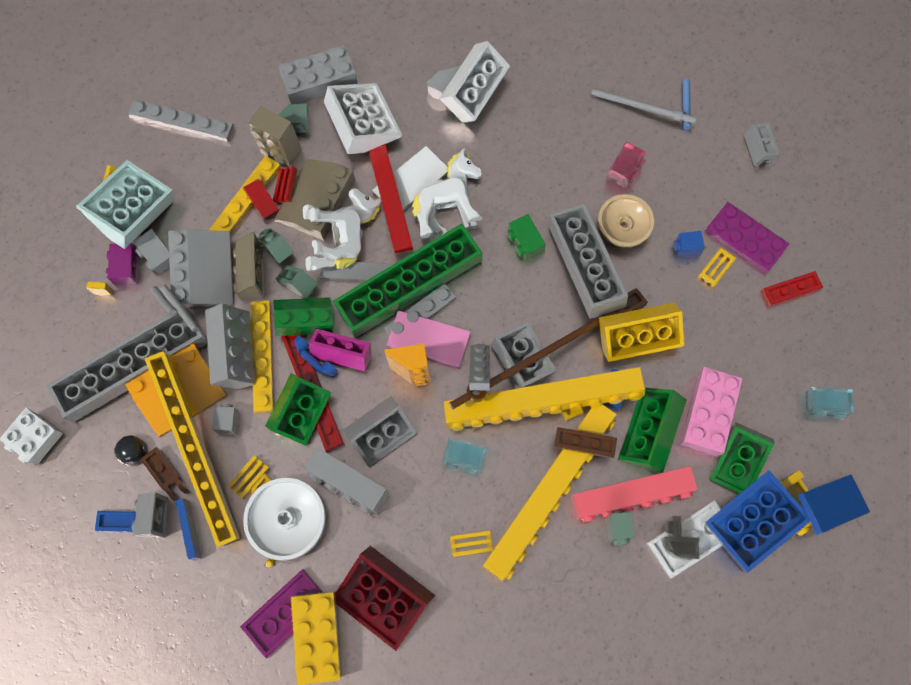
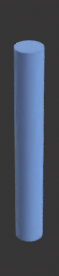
M683 79V113L690 115V80ZM683 121V128L690 129L691 123Z

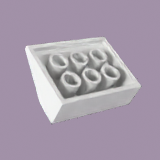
M377 83L327 87L324 104L347 154L365 153L402 136Z

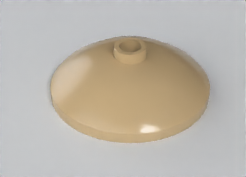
M628 194L617 195L608 199L602 205L598 214V227L603 237L610 243L620 247H634L646 241L651 235L654 228V214L650 206L641 198Z

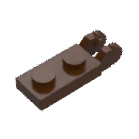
M155 447L140 459L161 489L165 490L173 501H176L178 497L170 488L172 484L176 483L179 490L184 494L188 491L185 484L180 480L181 477L158 447Z

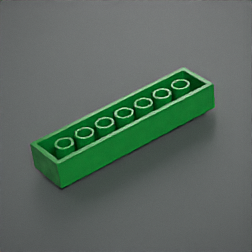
M461 223L336 298L333 302L356 338L393 316L398 310L401 311L434 291L443 283H447L481 262L483 252Z

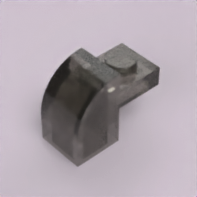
M671 516L669 521H666V533L669 534V537L661 538L664 550L675 559L698 560L699 538L682 537L681 516Z

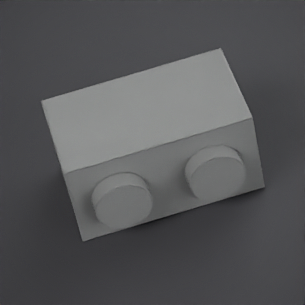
M152 229L134 241V244L137 246L135 251L141 258H146L147 262L145 264L151 272L155 270L161 275L170 268L169 250Z

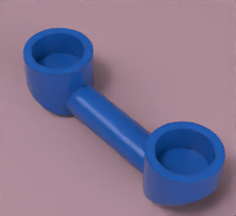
M298 335L294 339L299 355L318 372L329 376H334L338 372L328 361L322 365L306 351L309 344Z

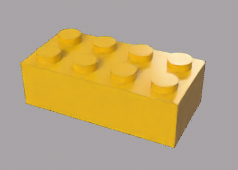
M675 302L599 318L602 351L609 362L684 346L682 311Z
M335 591L293 595L291 597L297 685L340 681L342 675Z

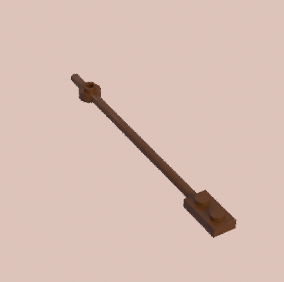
M637 288L627 293L628 300L625 308L597 317L490 379V388L600 325V317L639 310L645 307L648 301ZM468 385L466 393L451 401L449 406L454 410L469 400L475 403L484 400L487 390H469ZM477 391L479 395H474L472 392Z

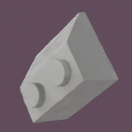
M156 492L138 495V499L134 504L136 517L132 523L133 536L164 538L168 497Z

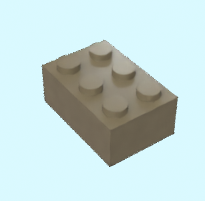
M260 106L248 122L255 142L260 148L259 151L266 156L274 157L281 164L286 163L290 166L301 150L293 125L287 119Z

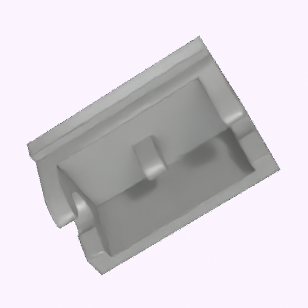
M769 122L753 124L745 132L744 137L754 166H759L763 161H766V164H768L780 155Z

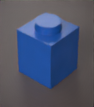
M702 231L679 233L676 240H674V250L678 252V257L701 255L705 249Z

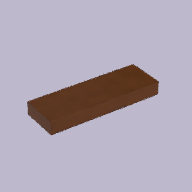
M557 427L554 448L614 459L617 438Z

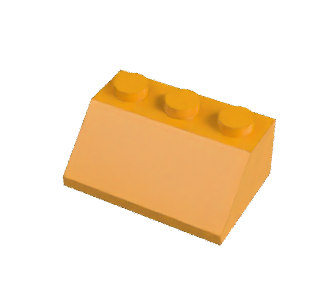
M425 344L384 350L390 369L406 381L416 386H423L427 382H431Z

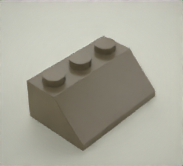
M250 232L237 240L236 248L233 249L234 259H236V265L233 268L236 277L234 292L241 300L263 298L262 245L255 233Z

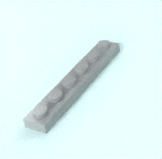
M137 99L133 100L128 112L130 118L226 142L229 141L234 129L233 123Z

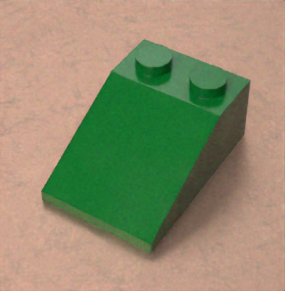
M735 422L728 436L724 454L719 457L710 480L741 493L757 480L775 444L774 439Z

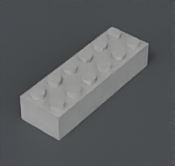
M585 203L549 214L550 231L589 318L625 308L628 294Z

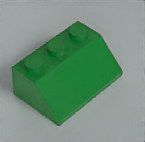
M330 297L273 300L275 336L312 335L316 329L333 333V313Z
M291 373L265 427L272 432L306 446L332 392Z

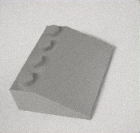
M168 231L171 292L181 305H185L187 308L209 307L220 304L234 305L230 231Z

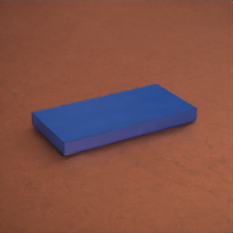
M852 474L798 495L816 535L870 513Z

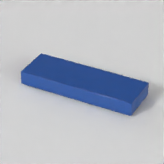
M184 498L176 500L187 558L196 561L201 559L190 503L189 500Z

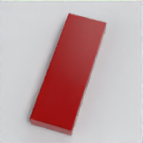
M816 271L763 288L761 291L768 306L772 307L822 290L823 285Z

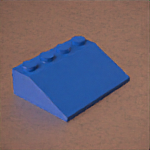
M768 470L705 523L743 572L748 573L807 525L810 520L800 504Z

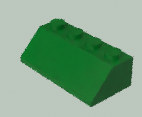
M645 387V396L637 402L618 459L648 471L663 473L687 399L675 390Z

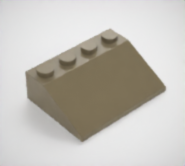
M307 159L295 180L291 202H283L275 217V221L324 240L332 223L311 222V220L304 219L303 207L309 204L319 208L321 211L341 209L356 180L353 170L337 163Z

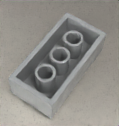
M345 45L278 65L291 104H300L325 96L328 86L358 84L356 73Z
M225 304L205 310L210 385L237 390L255 385L250 312Z
M318 447L304 467L308 471L307 476L319 484L323 481L325 483L324 486L335 494L341 492V497L353 505L357 502L359 504L358 507L369 515L372 512L378 515L390 495L387 489Z

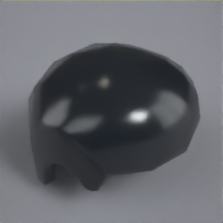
M133 435L123 436L114 448L116 459L130 467L139 465L142 462L140 459L148 453L147 444Z

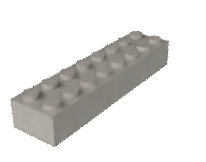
M184 305V306H183L184 309L188 312V314L191 316V318H192V319L195 321V323L198 325V323H197V321L195 320L193 314H192V313L190 312V310ZM178 312L175 316L167 315L46 385L62 417L73 423L128 391L125 384L149 370L144 358L165 351L172 357L192 344H195L198 348L208 344L200 326L198 325L199 329L192 332Z

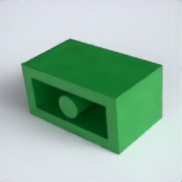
M529 214L508 223L507 235L511 241L514 240L518 255L523 256L525 261L545 251L546 243Z

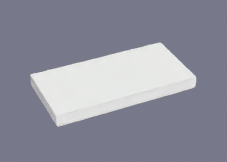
M427 146L393 173L403 212L413 204L415 196L424 187L433 184L437 180H442L448 174L446 170L448 167ZM377 186L372 192L377 198H381Z
M715 500L647 543L670 579L722 546L705 523L721 509Z

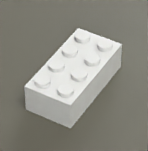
M488 41L475 44L439 99L463 123L475 121L510 65Z

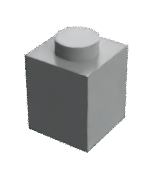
M222 404L221 407L215 406L212 430L221 434H237L239 411L232 404Z

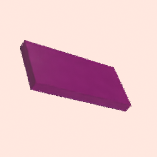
M302 569L247 619L240 628L267 659L293 635L291 597L293 595L323 591L309 574Z

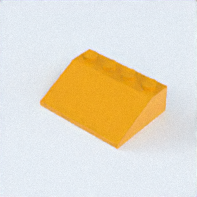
M195 344L188 346L171 357L193 416L227 397L221 386L210 385L209 364ZM149 370L125 384L133 400L158 437L171 431V426Z

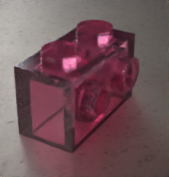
M626 142L610 167L606 179L624 188L629 183L632 184L637 176L635 172L637 169L641 170L646 161L644 159L646 151Z

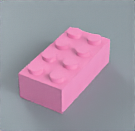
M706 367L701 369L698 373L680 446L716 457L724 454L743 378Z

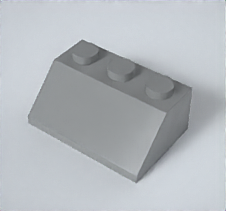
M529 322L495 336L491 344L505 370L543 349ZM547 355L509 378L515 389L535 386L554 374L556 369Z
M392 396L343 429L368 467L417 434L407 416Z

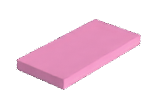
M398 310L394 323H401L403 331L396 334L391 330L386 345L388 348L425 344L427 359L460 368L471 331L419 316L416 322H409L407 319L408 313Z

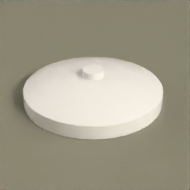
M293 478L274 479L259 487L249 499L243 518L244 531L252 547L263 556L282 561L296 559L308 553L320 540L326 521L325 508L318 493L305 482Z

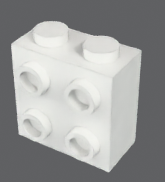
M25 408L1 436L0 441L5 444L3 447L11 453L16 452L19 455L18 459L23 463L38 465L63 433L36 412Z

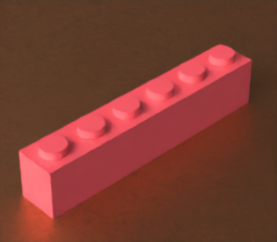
M690 466L576 493L571 498L577 520L583 519V523L595 520L594 516L598 515L606 518L619 510H622V513L634 511V507L640 505L643 509L654 506L653 502L661 501L662 504L674 501L673 497L680 496L681 499L689 498L698 489Z

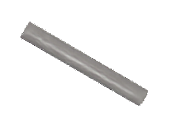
M167 285L161 286V292L191 331H197L199 329L198 325Z
M153 286L151 292L168 314L175 316L177 314L175 308L159 288Z

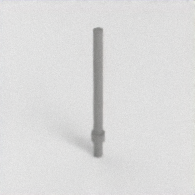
M595 88L592 91L593 96L671 117L678 122L682 120L695 124L697 117L684 114V111L677 109L676 111Z

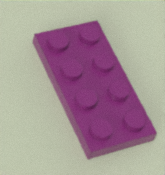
M730 202L724 205L705 230L766 274L790 244Z

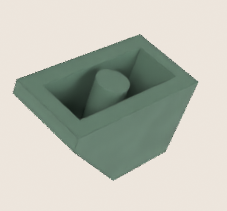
M288 265L284 267L275 279L297 295L305 298L314 292L318 284L303 269Z

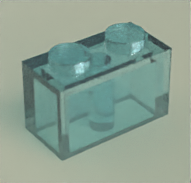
M810 388L806 391L807 415H814V418L834 416V419H846L847 416L854 413L852 389Z
M448 438L442 462L446 464L448 469L457 470V468L464 469L465 473L476 476L477 473L481 474L487 448Z

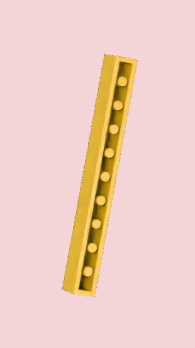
M162 351L144 358L216 546L220 547L239 539L240 535L170 355Z
M638 367L486 394L481 402L475 403L469 400L454 410L449 406V403L453 400L443 402L446 424L449 430L459 431L468 426L476 428L486 423L500 424L503 420L511 419L512 421H518L522 417H540L544 413L558 414L562 410L567 409L576 411L585 406L598 407L602 403L610 402V404H617L626 399L632 401L639 400L645 396V387L641 369Z
M602 404L598 407H592L577 428V431L603 435L606 429L610 431L617 422L614 420L616 413ZM562 450L488 557L483 568L502 582L505 578L508 580L515 572V569L512 567L516 561L521 563L527 554L524 551L528 544L531 546L538 538L537 530L540 527L544 529L550 520L547 517L551 510L553 512L557 510L561 504L559 498L562 494L565 496L572 488V485L569 483L573 478L578 479L584 470L581 468L584 461L589 463L593 455Z

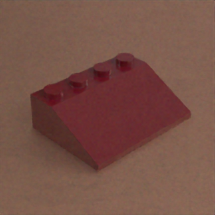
M371 545L359 555L335 593L336 604L395 651L400 647L435 597L432 592Z

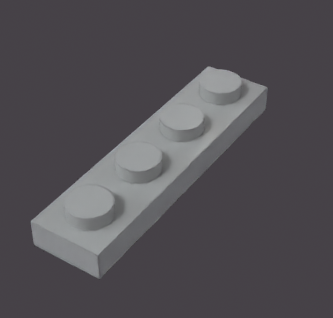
M443 283L407 310V319L409 322H416L418 316L430 319L454 301L456 297ZM393 321L385 327V330L389 335L391 330L399 334L403 331V325Z
M471 345L469 390H490V345Z

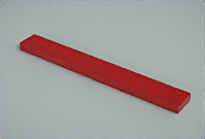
M384 144L369 150V155L394 252L397 254L412 250L413 246L387 148Z
M298 335L281 336L296 376L322 387L315 368L300 356L296 349L294 339ZM327 401L316 424L326 453L345 446Z

